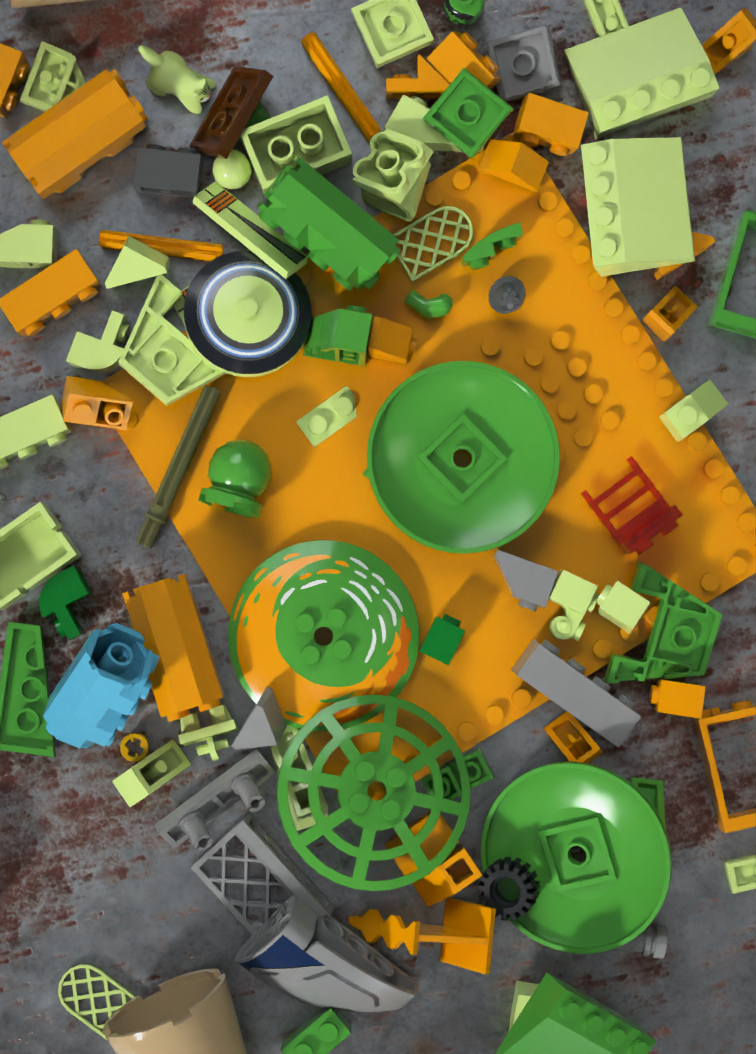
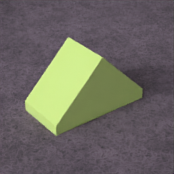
M128 236L105 281L106 288L165 274L168 272L171 263L170 259L161 252Z

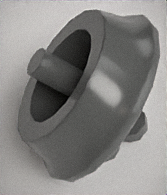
M505 276L496 280L488 294L491 307L496 312L502 314L512 313L520 309L525 300V287L522 281L513 276Z

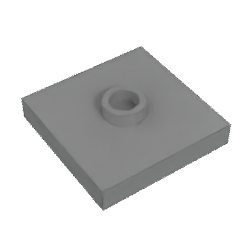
M547 24L486 42L489 56L498 65L499 70L497 73L502 77L496 84L498 96L506 103L523 99L529 93L537 95L562 87Z

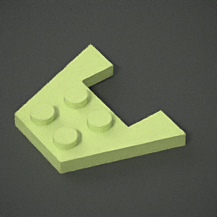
M161 274L154 281L119 359V365L168 406L226 373L217 370L201 358L193 348L190 340L164 318L166 313L183 296V293Z

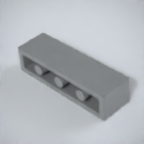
M533 638L511 670L518 677L619 748L641 718L634 711L636 704L620 694L618 699L610 694L608 691L611 686L599 677L595 676L591 680L585 676L583 672L586 668L571 657L566 662L557 656L561 650L546 639L541 644Z

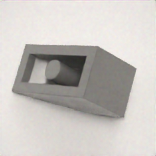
M496 550L493 557L512 597L519 599L518 606L535 612L538 606L546 608L558 571Z

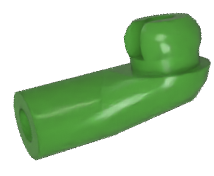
M412 290L404 301L426 319L445 316L453 307V299L447 294L425 299L415 290Z

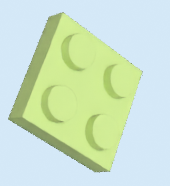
M369 0L351 8V13L377 68L434 43L433 35L417 0Z

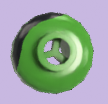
M444 0V11L451 22L467 26L473 24L481 17L485 0Z

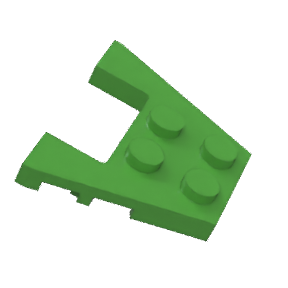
M638 561L630 589L634 592L659 597L661 600L644 658L637 659L611 653L604 680L607 683L616 684L619 681H644L645 679L661 677L669 679L705 675L722 614L645 563Z

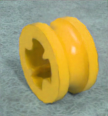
M131 733L121 741L120 752L128 761L138 762L149 754L150 742L142 733ZM135 738L141 741L140 747L144 750L141 755L137 752L133 756L130 754L131 748L127 746L129 740L134 742Z

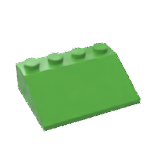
M546 972L495 1054H649L657 1040L634 1021Z

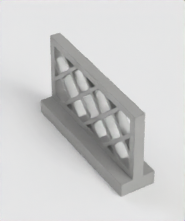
M250 813L190 867L251 935L263 923H253L248 918V906L264 907L266 922L270 918V908H279L283 904L280 902H270L271 886H283L288 892V898L294 895L317 913L316 922L325 914L331 915L335 908ZM235 835L245 845L244 856L227 855L228 841ZM220 848H222V854H215ZM208 859L222 860V876H210L202 865ZM227 860L244 862V878L227 877ZM249 862L262 863L266 868V879L249 878ZM271 874L275 877L276 880H271ZM227 883L244 884L243 900L231 899L226 894ZM249 884L266 885L265 901L248 900Z

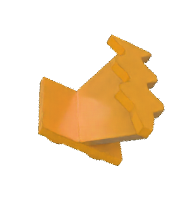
M448 897L445 900L443 926L421 924V921L403 922L399 915H391L387 920H383L379 910L369 909L363 916H350L348 919L350 925L361 930L366 942H376L382 936L387 947L390 949H397L404 942L411 955H417L419 941L441 942V962L482 974H490L496 908Z

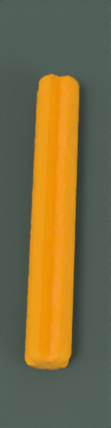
M315 32L307 34L301 40L302 46L366 140L370 142L375 134L381 132V128Z
M102 230L99 235V245L106 249L121 250L128 236L171 257L212 261L224 253L223 246L215 243Z

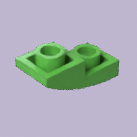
M516 223L504 227L480 240L463 256L461 260L462 267L470 266L471 270H476L489 266V261L495 257L494 246H498L499 250H504L517 245L516 241L520 240L523 236L521 224Z
M481 748L463 756L469 774L470 789L495 777ZM453 761L440 768L443 778V798L453 800L462 795L459 770L456 761ZM429 774L423 777L421 781L428 794L434 796L432 775Z

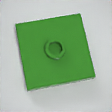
M463 68L423 119L473 160L513 111V108Z

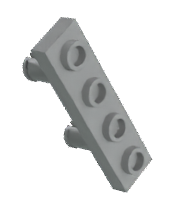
M256 748L154 826L158 834L174 849L190 838L198 851H204L213 844V839L206 825L240 799L243 800L249 811L256 812L265 805V800L257 787L274 775L276 770L259 749Z

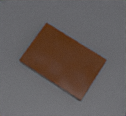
M235 66L189 147L200 154L227 159L274 76L266 70Z

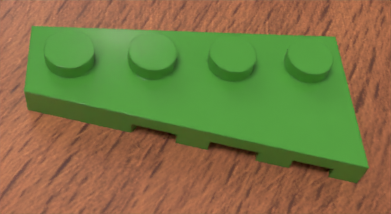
M8 622L0 678V750L55 757L54 736L47 731V722L43 717L50 697L43 628L40 625Z

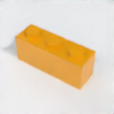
M75 249L1 297L0 307L18 334L22 337L26 335L31 337L45 328L44 323L53 317L57 320L71 311L70 306L79 300L85 302L98 293L96 289L102 285L83 256Z

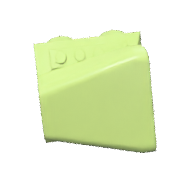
M386 128L385 131L379 132L371 138V152L368 157L358 160L354 165L353 174L355 177L350 184L363 189L361 198L366 205L411 222L421 199L431 167L429 159L434 151L419 140Z

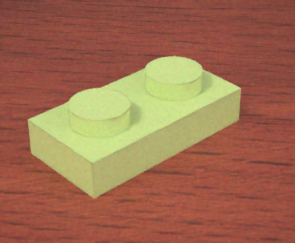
M345 386L296 421L313 447H316L357 417L354 394L348 386Z

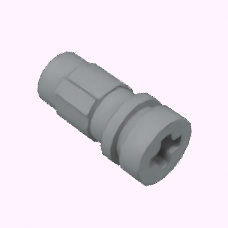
M649 925L636 938L612 950L630 953L639 952L644 957H648L651 954L652 958L664 959L668 940L667 927L654 926L652 928Z

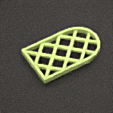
M444 206L430 211L427 215L393 234L397 237L407 231L405 241L399 240L397 243L403 245L401 255L398 254L397 258L413 282L452 258L459 256L468 248L473 237V226L470 218L464 211L456 207ZM444 211L442 219L433 217L434 214ZM448 211L460 214L458 223L446 220ZM462 218L467 221L468 225L461 224ZM426 220L424 230L414 228V226ZM430 220L441 223L439 234L427 231ZM445 224L456 227L454 238L442 235ZM460 228L469 230L468 241L457 239ZM411 231L422 234L420 245L408 242ZM426 235L437 238L435 249L423 246ZM441 239L452 242L450 253L438 250ZM456 243L464 245L460 250L454 253ZM407 246L419 249L416 260L404 257ZM422 250L434 253L431 264L420 261ZM437 254L447 256V258L435 264ZM405 262L415 264L412 274ZM418 265L428 267V269L416 275Z
M79 964L71 967L63 974L58 986V996L65 1009L104 1039L106 1037L100 1029L105 1024L98 1025L96 1013L108 1012V1017L110 1018L112 1011L118 1010L123 1006H111L110 995L121 993L123 1005L127 1003L126 994L132 999L136 997V995L106 974L105 971L91 964ZM86 968L87 978L75 980L74 970ZM90 969L101 976L91 977ZM70 973L71 980L64 981L66 976ZM103 980L105 991L93 993L92 981ZM108 981L119 989L109 991ZM88 982L89 994L78 995L76 984ZM72 985L73 996L64 998L62 993L63 986ZM106 996L107 1007L96 1009L94 997ZM90 998L91 1010L80 1011L78 1000ZM67 1001H74L75 1010L67 1004ZM92 1014L93 1024L82 1015Z

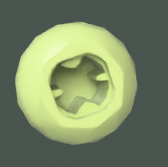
M232 150L227 159L215 158L212 165V174L220 186L227 189H238L249 181L252 174V164L243 152Z

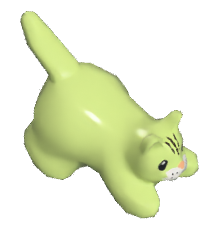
M144 45L139 46V52L142 57L152 65L149 76L146 79L148 89L161 97H165L168 93L173 94L190 112L195 114L201 113L203 110L201 103L209 100L211 91L217 87L216 82L189 68L183 57L173 51H164L158 54Z

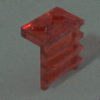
M630 456L626 459L633 469L630 473L594 500L587 490L583 491L581 495L588 503L587 505L597 515L599 521L609 531L611 537L621 547L623 553L627 555L635 551L637 555H640L653 545L650 539L661 532L665 536L679 526L676 520L683 514L676 505L669 506L635 459ZM638 475L644 486L607 514H604L598 504ZM647 491H650L656 501L616 530L609 520Z

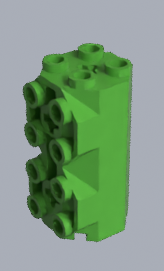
M297 155L293 159L297 165L294 168L287 165L264 194L268 198L266 204L261 201L257 204L258 209L261 210L258 216L273 230L278 226L285 230L283 236L299 251L304 246L309 249L310 252L307 256L324 271L328 267L335 272L332 276L348 291H351L353 287L359 290L363 286L370 289L380 277L378 271L385 262L390 264L399 254L401 249L396 246L399 239Z

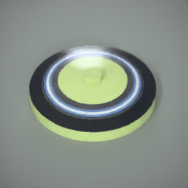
M235 251L213 259L194 277L185 297L184 324L193 348L212 367L233 376L258 377L281 369L299 353L307 339L311 325V302L307 289L296 272L285 279L252 251Z

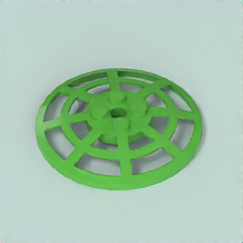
M354 696L338 701L319 711L293 737L284 754L278 774V812L283 829L291 845L304 862L318 874L336 884L356 890H391L412 884L427 876L443 863L455 848L464 830L469 813V774L463 755L454 738L443 724L429 712L411 702L392 696ZM357 705H385L383 723H364L344 730L333 716V714L343 709ZM398 708L407 710L424 719L440 734L442 739L427 748L414 734L396 726ZM322 722L333 738L319 752L311 771L293 768L294 758L302 742ZM364 733H381L378 751L364 754L358 751L350 739ZM394 736L411 744L420 754L405 764L398 757L391 754ZM339 746L350 762L342 770L340 776L321 773L328 757ZM449 749L455 758L460 774L461 803L443 798V778L435 759ZM428 765L432 775L434 796L416 792L413 774ZM289 781L308 784L309 806L313 819L316 822L315 825L300 835L294 826L289 809ZM372 782L381 783L385 789V795L379 801L371 799L368 795V786ZM319 786L337 789V800L340 808L327 817H324L319 803ZM413 805L431 809L425 825L414 836L404 819L409 815ZM441 812L457 815V823L448 842L432 860L428 861L420 844L434 829ZM347 819L357 827L362 828L359 847L344 841L333 831V828ZM392 827L403 843L398 847L388 850H372L376 831ZM324 835L337 849L356 857L352 877L343 875L326 866L313 855L307 845ZM409 853L418 870L408 875L391 880H365L370 860H390Z

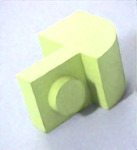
M112 310L101 340L77 331L66 362L74 367L96 374L108 373L117 369L120 366L119 359L124 351V348L118 345L120 342L124 343L130 330L126 316Z

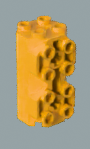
M105 69L1 142L42 199H45L54 192L62 193L82 179L84 170L105 156L114 157L131 145L134 141V136L146 128L144 122L148 118L144 113L143 107L134 95L128 98L130 93L125 87L126 84L115 69L111 72Z
M187 574L178 575L179 582L176 579L166 578L133 589L135 596L133 592L129 591L122 593L133 629L142 634L145 639L144 647L159 655L156 668L152 674L149 673L148 677L152 681L151 687L160 716H167L169 722L190 715V708L198 706L199 711L202 712L221 705L220 699L225 697L220 682L221 676L214 654L210 650L201 621L200 609L195 594L192 592Z

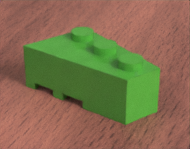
M348 305L347 310L339 308L311 318L303 356L365 367L372 314L366 313L367 309L364 307Z

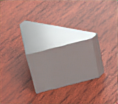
M268 686L265 688L231 747L238 750L278 745L287 725L273 689Z

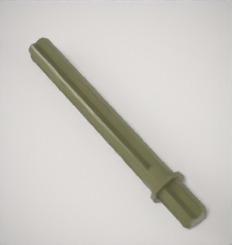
M208 385L204 386L148 513L144 512L143 514L146 518L136 539L138 544L152 548L163 524L167 525L168 522H165L166 517L221 395L218 389Z

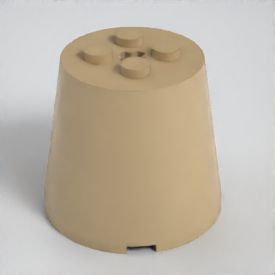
M219 969L193 971L158 984L157 986L160 991L145 999H142L141 995L136 996L112 1014L103 1027V1033L116 1054H247L225 973L221 975Z

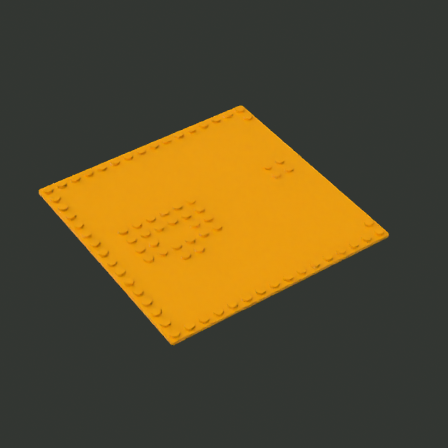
M513 133L501 139L503 141L520 142V138L512 136ZM486 149L478 153L473 160L471 158L425 185L416 214L411 222L383 211L372 217L390 233L394 234L427 215L430 211L444 206L456 207L465 212L473 226L472 240L468 248L459 256L452 258L413 282L396 257L390 264L386 262L378 271L380 277L370 289L363 286L358 290L353 287L351 291H348L332 276L335 272L330 267L326 271L322 270L309 257L306 265L296 271L304 283L310 298L311 318L339 308L347 310L348 305L364 307L367 309L366 313L372 314L371 333L375 316L412 328V337L418 338L414 357L408 356L407 364L369 357L368 344L364 367L303 356V345L294 359L275 372L258 377H239L224 374L206 384L218 389L221 395L168 513V516L229 616L237 594L250 574L267 558L292 545L307 541L333 540L358 546L383 560L406 586L414 603L419 625V647L414 669L397 698L417 705L441 722L454 738L461 753H464L550 700L511 670L533 638L541 644L546 639L561 650L557 656L566 662L571 657L586 668L583 674L589 676L609 663L611 653L623 655L649 639L661 600L659 597L636 592L648 600L650 604L630 634L598 614L600 605L596 603L592 612L587 610L581 620L586 625L578 641L570 638L565 640L557 639L551 635L549 623L554 617L564 615L562 606L548 600L546 608L538 606L536 612L518 606L519 599L512 597L493 557L496 550L558 571V573L560 570H566L597 585L595 593L599 594V596L607 584L613 587L617 581L630 589L638 561L645 563L704 603L711 601L756 573V508L704 424L677 442L659 419L660 415L686 397L613 277L611 275L601 277L593 267L591 242L551 177L545 171L539 189L535 192L478 170ZM444 211L434 214L433 217L442 219ZM448 211L446 220L458 223L460 214ZM462 218L461 224L468 225L467 221ZM426 220L417 224L414 228L424 230ZM430 220L427 231L439 234L441 223ZM516 223L521 224L523 236L520 240L516 241L517 245L504 250H499L498 246H494L495 257L489 261V266L476 270H471L470 266L462 267L461 260L463 256L480 240L504 227ZM445 224L442 235L454 238L456 227ZM460 228L457 239L468 241L469 230ZM407 231L396 238L405 241ZM411 231L408 242L420 245L422 234ZM426 235L423 246L435 249L437 238ZM441 239L438 250L450 253L452 242ZM456 243L454 253L460 250L464 245ZM397 244L396 246L401 249L399 252L401 255L403 245ZM407 246L404 257L416 260L419 249ZM422 250L420 261L431 264L434 253ZM437 254L435 264L447 258V256ZM405 262L412 274L415 264ZM418 265L416 275L425 271L428 267ZM501 277H517L525 287L523 305L512 313L502 314L496 312L489 303L488 294L491 286ZM415 290L425 299L447 294L453 299V307L445 316L426 319L404 301L411 291ZM185 330L184 332H182V334L188 338L187 332ZM452 361H473L501 368L523 381L535 392L548 410L559 442L560 463L558 478L553 494L542 514L525 532L512 541L497 548L477 553L460 554L435 550L404 534L386 516L373 493L370 480L363 476L367 468V447L374 419L387 397L402 382L415 373L437 364ZM122 368L101 382L132 399L133 404L127 430H116L151 488L157 494L204 386L166 406ZM345 386H348L354 394L357 417L316 447H313L296 421ZM249 440L259 445L268 456L271 464V481L265 492L255 498L257 503L263 505L260 518L224 511L225 506L212 503L211 506H208L198 501L201 488L212 486L208 477L209 461L216 449L229 441ZM458 450L453 455L454 463L458 467L463 468L470 465L472 458L468 451ZM444 614L461 621L459 628L465 630L449 665L419 651L435 616L442 619ZM320 627L315 631L314 639L319 645H328L333 640V633L327 627ZM398 708L396 726L414 734L427 748L442 739L440 734L424 719L407 710ZM384 710L364 723H383ZM311 731L305 741L315 758H317L319 752L333 737L329 732ZM364 733L350 739L358 751L364 754L378 751L381 733ZM394 736L391 750L392 755L398 757L406 764L420 754L411 744ZM339 746L328 757L323 766L324 773L340 776L342 770L350 762ZM449 749L435 760L439 767L454 759V756ZM428 765L413 774L415 782L431 773ZM372 782L368 786V795L371 799L379 801L384 797L385 789L381 783Z

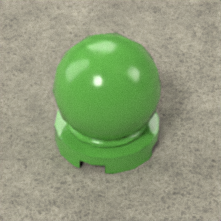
M249 440L229 441L217 448L209 461L208 477L212 486L201 488L198 501L208 506H211L212 503L225 506L224 511L260 518L263 505L257 503L255 498L265 492L271 481V464L268 456L259 445Z

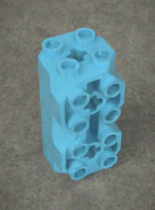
M118 623L111 624L107 629L101 631V628L92 631L49 697L43 715L47 722L46 729L49 734L55 736L57 740L77 748H88L94 743L101 746H111L117 730L122 731L128 714L133 716L140 698L144 700L147 697L152 681L147 679L149 673L152 674L159 660V655L144 647L145 639L141 633Z

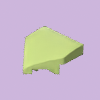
M42 41L20 102L39 110L47 111L83 86L86 82L76 62L75 55Z

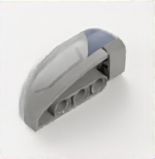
M294 895L289 897L243 944L235 958L238 964L273 989L299 1001L323 1008L331 1007L334 1010L347 1012L398 1010L407 1005L418 993L419 983L332 916L325 914L316 922L317 913Z

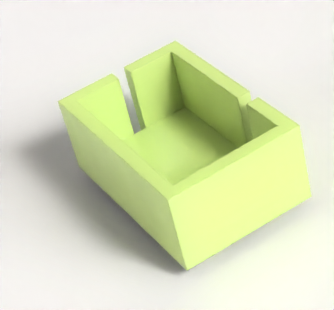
M39 502L0 529V610H6L26 596L28 593L25 589H36L83 556L67 532H58L63 527L45 503Z

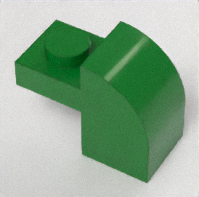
M73 565L51 577L42 588L39 597V608L42 617L48 618L55 614L57 619L54 620V624L62 637L67 636L68 640H74L85 634L71 605L93 594L79 566Z

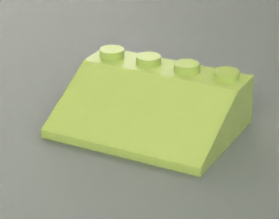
M681 7L563 51L586 112H589L587 118L595 139L708 99L720 89L710 60Z
M681 137L609 139L582 144L581 150L593 267L598 274L603 277L695 261Z

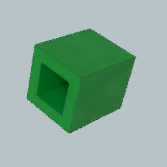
M444 614L442 619L435 616L419 651L449 665L465 633V630L459 628L461 621L447 614Z

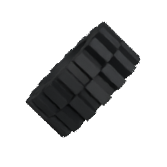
M505 857L503 860L500 858L491 864L479 879L481 882L477 885V891H482L478 896L479 901L485 900L486 904L484 906L496 908L495 918L501 914V920L507 921L509 917L512 920H516L520 915L521 917L524 916L539 897L540 892L537 889L540 887V881L535 882L534 880L538 875L535 871L529 872L528 869L531 865L528 863L524 866L521 865L522 859L516 858L514 861H511V857ZM501 878H511L519 885L520 894L517 899L509 900L500 894L498 882Z

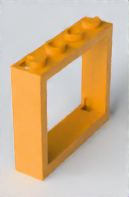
M751 700L732 703L733 709L721 712L719 707L704 709L702 711V719L693 718L719 830L724 833L755 827L756 808L728 814L707 726L756 715V704L751 705Z

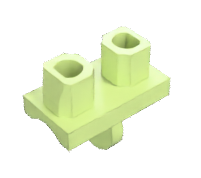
M226 705L209 709L213 725L205 728L201 727L198 713H192L180 718L182 734L178 735L180 744L189 746L207 741V744L196 747L198 756L210 753L213 761L219 760L218 750L228 748L229 743L227 738L218 741L215 738L240 731L237 721L232 720Z

